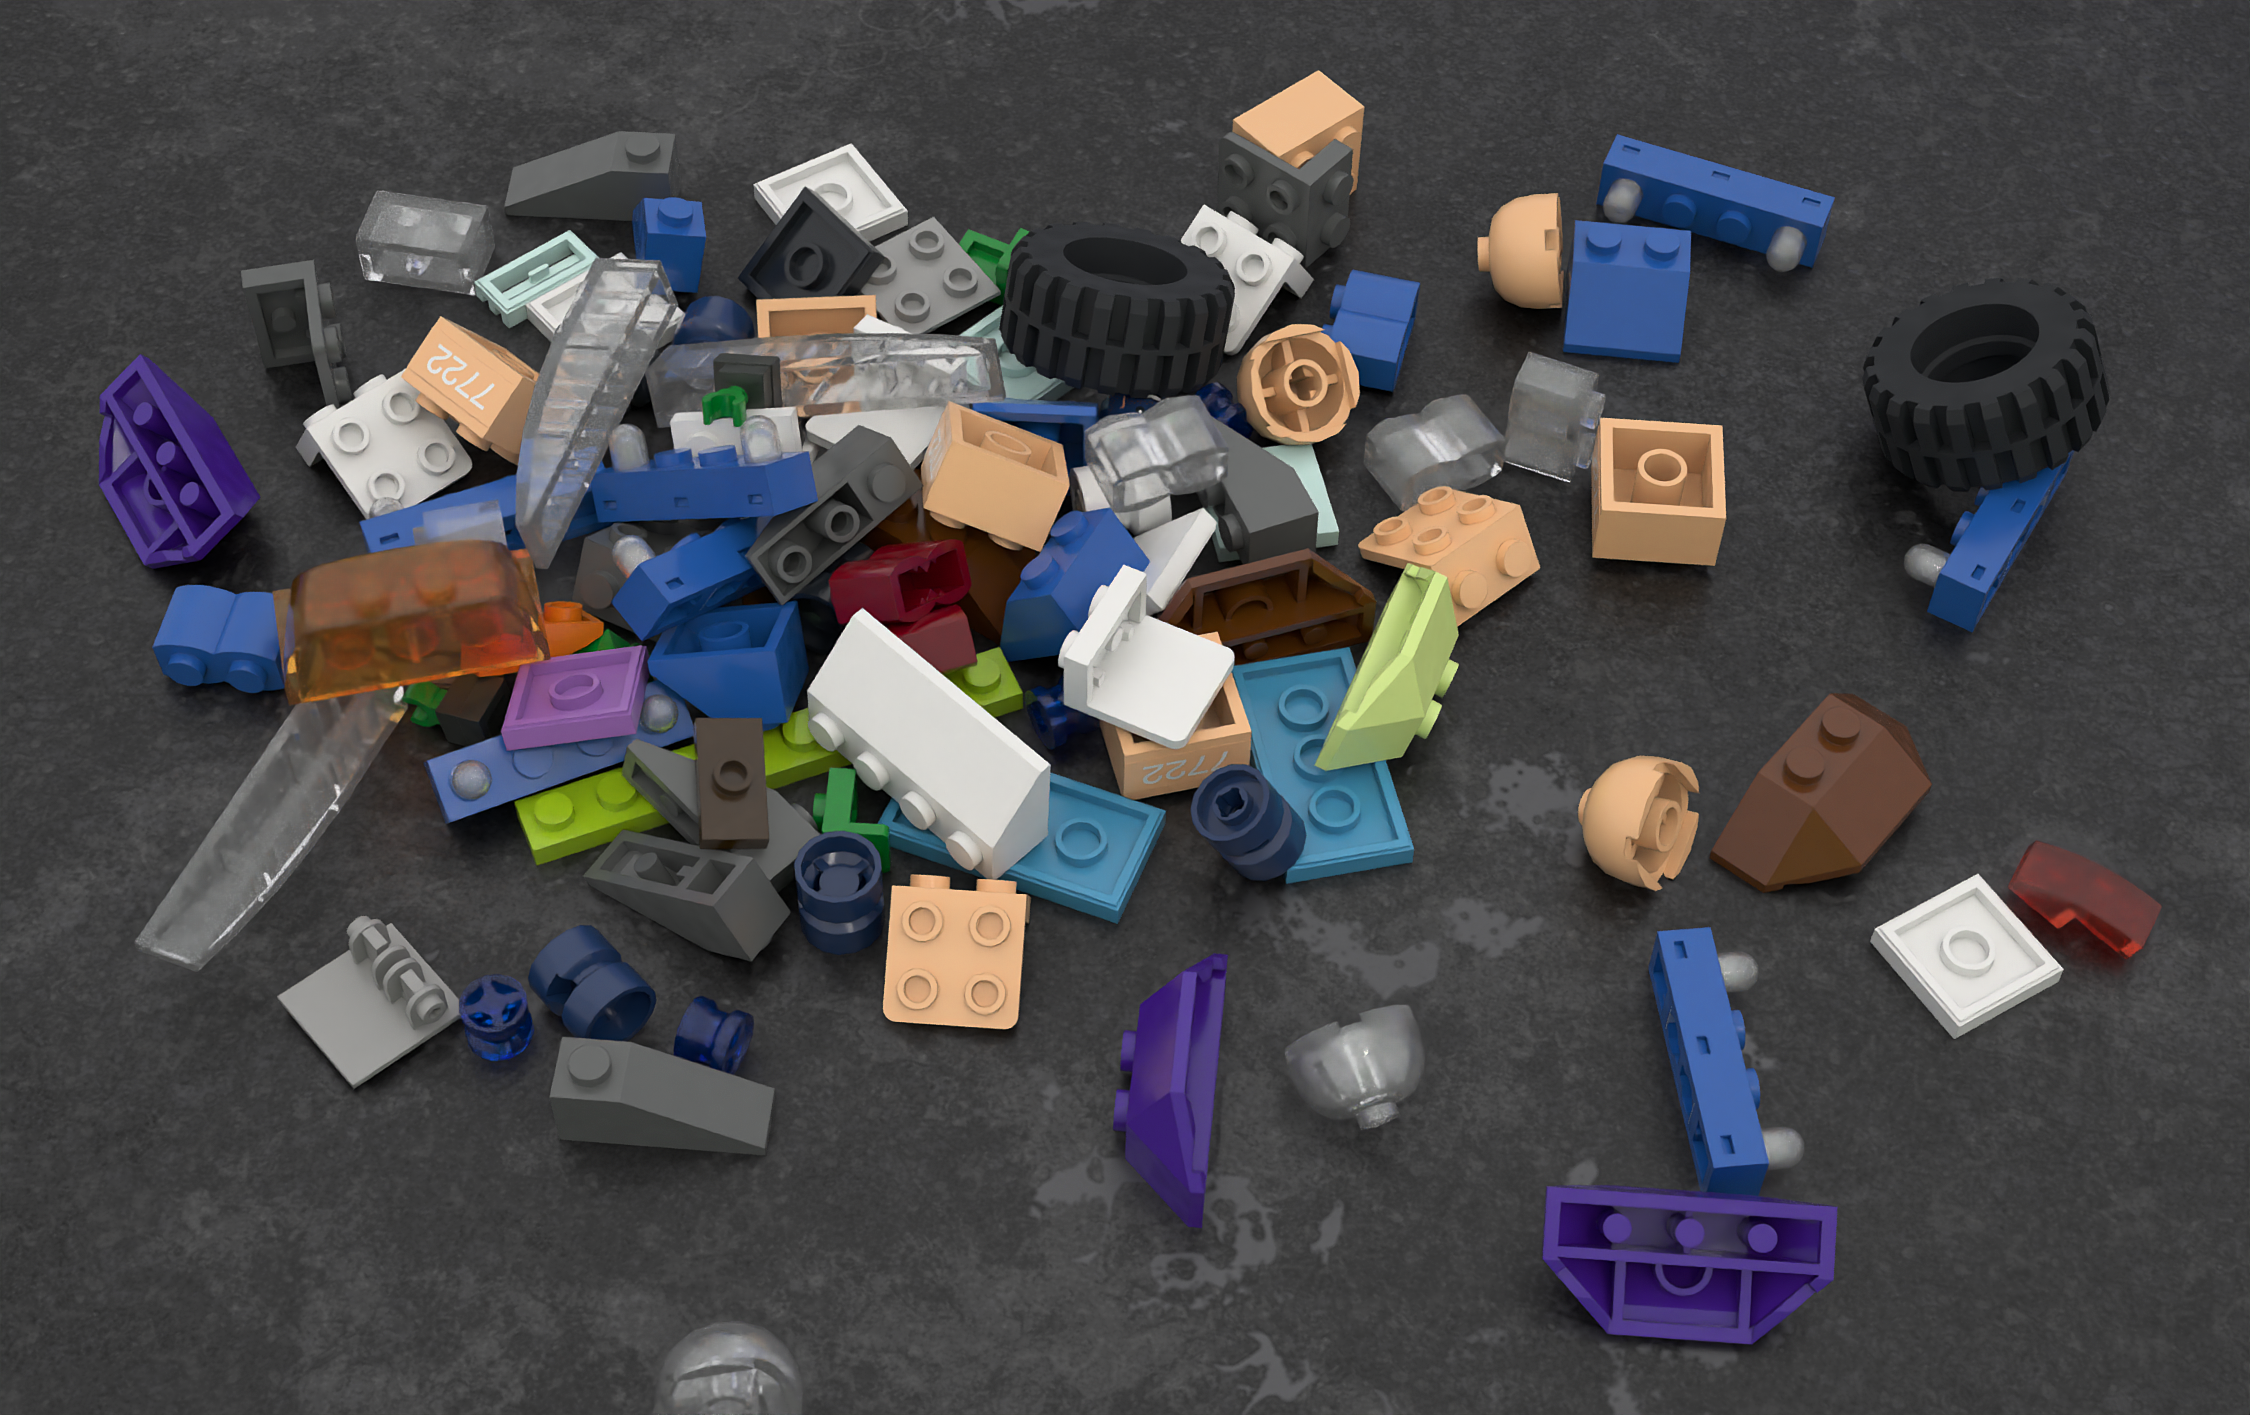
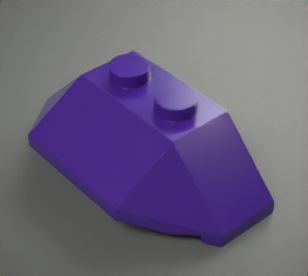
M142 354L100 395V414L105 417L99 439V486L143 564L149 568L156 569L202 560L260 499L259 493L216 421L155 363Z
M1214 953L1182 971L1140 1004L1137 1031L1124 1030L1120 1071L1132 1072L1130 1090L1117 1089L1113 1131L1126 1132L1125 1159L1188 1227L1202 1228L1226 988L1227 954Z
M1616 1185L1546 1186L1541 1258L1607 1334L1753 1344L1794 1312L1815 1292L1818 1293L1834 1280L1838 1207L1744 1194Z

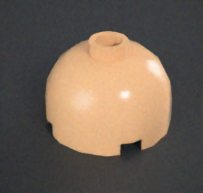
M1558 193L1534 194L1519 197L1508 202L1493 216L1489 237H1478L1479 272L1490 271L1494 289L1505 301L1519 307L1534 309L1563 307L1564 271H1561L1563 233L1561 204Z
M1291 324L1262 337L1243 357L1237 375L1238 402L1246 421L1262 437L1280 445H1311L1339 433L1346 425L1343 423L1347 420L1350 410L1356 407L1360 396L1359 372L1349 349L1341 341L1335 343L1328 335L1321 333L1324 329L1311 324Z
M1636 756L1612 764L1595 781L1592 788L1585 791L1578 808V819L1582 825L1583 838L1593 862L1608 875L1631 885L1654 891L1662 889L1658 880L1663 873L1666 878L1674 880L1680 873L1691 851L1698 827L1699 813L1687 810L1688 791L1699 794L1698 780L1693 769L1682 762L1654 756Z

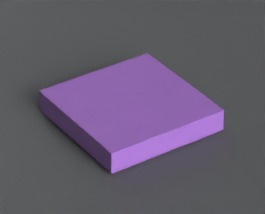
M639 645L523 661L519 667L501 730L506 750L636 734L649 678L647 646Z

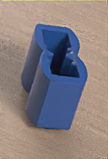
M1352 269L1346 286L1336 284L1329 315L1330 319H1335L1334 325L1323 324L1322 329L1324 330L1321 333L1328 335L1335 343L1341 341L1349 349L1359 372V385L1394 391L1417 314L1420 291L1419 282Z
M185 585L175 589L152 648L163 674L169 676L177 683L196 686L201 683L210 684L225 681L238 690L258 693L262 690L270 691L285 688L307 628L298 602L291 598L266 592L234 594L211 586Z

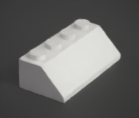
M861 608L856 612L807 690L808 727L811 734L823 748L831 752L837 750L854 765L858 776L867 786L876 791L883 789L897 801L905 817L920 830L928 828L946 844L950 855L959 865L967 870L975 868L986 879L997 880L1048 836L1051 765L866 610Z

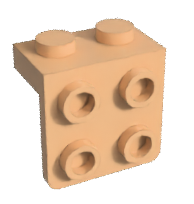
M1447 486L1436 487L1424 492L1419 496L1417 504L1399 516L1391 517L1378 523L1373 529L1374 533L1358 544L1361 556L1364 559L1405 569L1407 563H1410L1419 568L1430 569L1448 578L1457 627L1540 569L1520 505L1492 499L1487 495L1479 496L1453 490Z
M911 874L910 887L892 885L883 1000L885 1016L894 1022L994 1029L1012 1028L1019 1018L1025 923L1029 924L1031 897L1027 894H1016L1017 882L1005 880L977 879L976 891L950 889L951 877Z

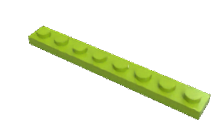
M1000 647L976 654L978 660L976 666L944 675L994 718L1023 709V692ZM808 708L791 713L788 723H781L776 728L763 731L766 787L775 789L828 772L830 768H840L852 764L837 750L833 752L828 751L815 740L808 727ZM694 744L671 751L695 760ZM623 767L514 801L519 822L536 866L612 842L622 830L639 833L669 822L622 776Z

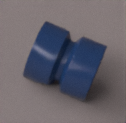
M1246 764L1225 766L1215 770L1204 779L1195 792L1190 809L1193 825L1216 851L1220 852L1238 874L1250 880L1267 881L1282 875L1290 869L1303 852L1307 836L1304 821L1259 770Z
M847 831L825 832L810 839L799 850L794 863L801 931L810 944L823 952L842 955L856 953L869 947L881 935L886 921L879 852L873 843L863 836Z
M579 925L566 930L552 939L539 952L531 965L528 975L530 988L553 1013L562 1016L564 1026L575 1038L627 1042L645 1026L654 1011L657 1001L655 991L632 966L622 962L621 954L592 925Z

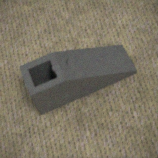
M1183 401L1178 403V429L1171 432L1173 449L1181 465L1189 464L1193 471L1196 491L1202 505L1205 508L1212 507L1216 513L1220 536L1225 548L1229 552L1236 551L1243 565L1304 549L1316 552L1319 512L1295 469L1190 402Z
M861 425L856 426L811 464L818 501L773 516L746 553V559L778 604L784 605L923 487V484L891 437Z

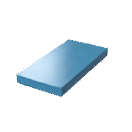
M1349 647L1236 665L1231 671L1252 731L1251 766L1264 775L1304 821L1307 835L1304 850L1296 863L1283 873L1286 884L1413 862V843L1386 760L1329 771L1315 766V762L1357 670Z
M1050 772L1048 836L997 880L1017 882L1016 890L1118 924L1165 826L1166 811ZM891 798L878 824H885L889 827L890 847L986 879L975 868L967 870L959 865L950 855L946 844L928 828L920 830L905 817L899 803Z

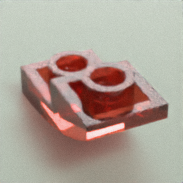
M2035 841L2028 846L2008 885L2010 890L2057 929L2073 918H2076L2125 959H2128L2144 947L2162 908V905L2145 892L2105 867L2078 854L2040 841Z

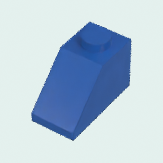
M676 197L665 199L643 198L634 208L632 215L639 288L698 293L706 242L702 202L686 201Z

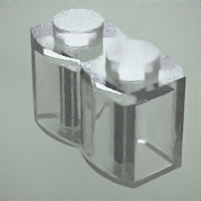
M1529 352L1518 373L1511 394L1508 411L1509 422L1503 443L1502 461L1571 483L1577 467L1587 470L1592 460L1596 435L1589 433L1590 428H1596L1606 398L1605 394L1597 392L1599 373Z
M1454 395L1430 402L1418 415H1402L1379 422L1366 435L1363 464L1401 511H1406L1418 504L1419 496L1430 489L1447 486L1457 491L1478 486L1496 476L1503 469L1507 440L1469 395Z
M1186 395L1165 398L1144 413L1110 415L1085 431V461L1112 511L1115 513H1126L1144 509L1160 502L1170 494L1183 495L1198 492L1219 483L1228 476L1229 447L1200 396Z

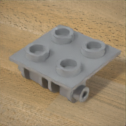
M932 217L875 246L885 258L857 294V296L876 295L877 314L884 322L898 326L909 333L921 337L1001 295V291L935 217Z
M360 916L349 925L347 934L350 937V950L277 996L279 1002L353 1089L468 1013V1009L392 923L385 926L381 920H371L368 916Z

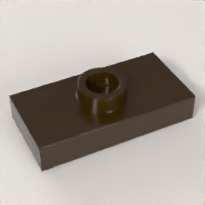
M696 718L693 730L700 849H767L769 843V823L762 718Z

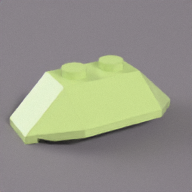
M1407 563L1385 604L1315 762V766L1329 771L1399 758L1405 753L1414 735L1424 739L1427 738L1442 707V704L1432 700L1434 694L1443 698L1459 666L1458 663L1449 659L1459 634L1448 578L1436 571L1423 567L1419 568Z

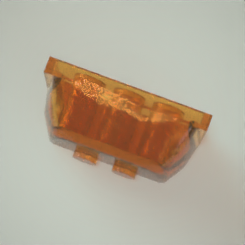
M468 539L428 543L358 555L309 568L299 573L293 579L290 589L273 591L284 687L289 705L551 660L530 548L510 551L503 543L494 539Z

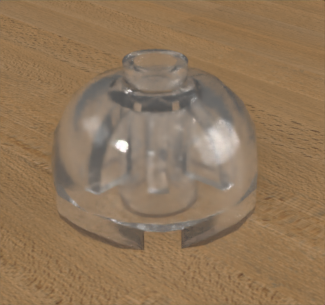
M1392 1005L1359 1013L1362 1022L1340 1028L1336 1021L1302 1036L1287 1046L1284 1050L1286 1054L1284 1056L1288 1064L1287 1069L1300 1097L1315 1112L1332 1120L1357 1119L1361 1129L1373 1128L1399 1117L1400 1113L1396 1104L1412 1095L1424 1075L1426 1060L1422 1034L1409 1005Z
M742 1321L714 1322L694 1329L669 1351L660 1369L655 1386L654 1415H803V1389L800 1367L783 1341L764 1327Z

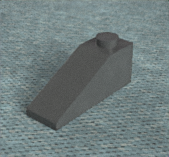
M618 131L513 167L504 206L505 214L512 216L632 221L633 210L643 198H679L681 175L676 134Z
M639 739L634 740L626 748L622 776L690 844L700 846L695 760ZM766 787L769 823V843L767 849L716 850L753 857L778 893L796 878L794 863L799 850L810 839L820 834L818 833L815 820L802 806L796 803L790 805L776 790Z
M622 830L583 875L591 887L705 950L752 961L770 943L773 934L791 913L753 857L716 849H700L698 845L628 830Z
M562 1037L550 1092V1102L559 1140L766 1155L776 1094L775 1088L633 1042Z

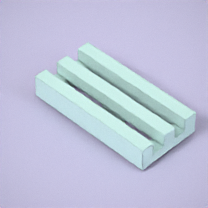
M569 230L474 282L476 294L482 302L488 300L490 310L495 315L501 313L503 323L508 328H511L527 319L525 304L588 271L603 261Z

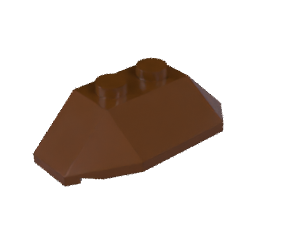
M921 468L913 470L922 483ZM921 487L861 538L859 542L867 545L875 552L880 547L888 544L947 539L962 541L972 586L962 599L950 605H959L968 619L969 627L1000 646L1006 602L1022 580L1020 575L1024 567L1036 558L1035 550L1023 546L1022 550L1008 549L991 540L986 531L967 524L964 528L958 529L938 522L930 515V510L923 508Z
M1304 549L1188 578L1178 587L1166 608L1159 612L1156 619L1195 635L1218 632L1222 645L1233 651L1235 656L1234 666L1341 649L1368 642L1373 634L1377 601L1370 590L1310 549Z
M1830 693L1757 773L1712 848L1709 858L1762 893L1783 889V886L1786 884L1813 883L1859 873L1930 792L1932 786L1907 726L1854 694Z

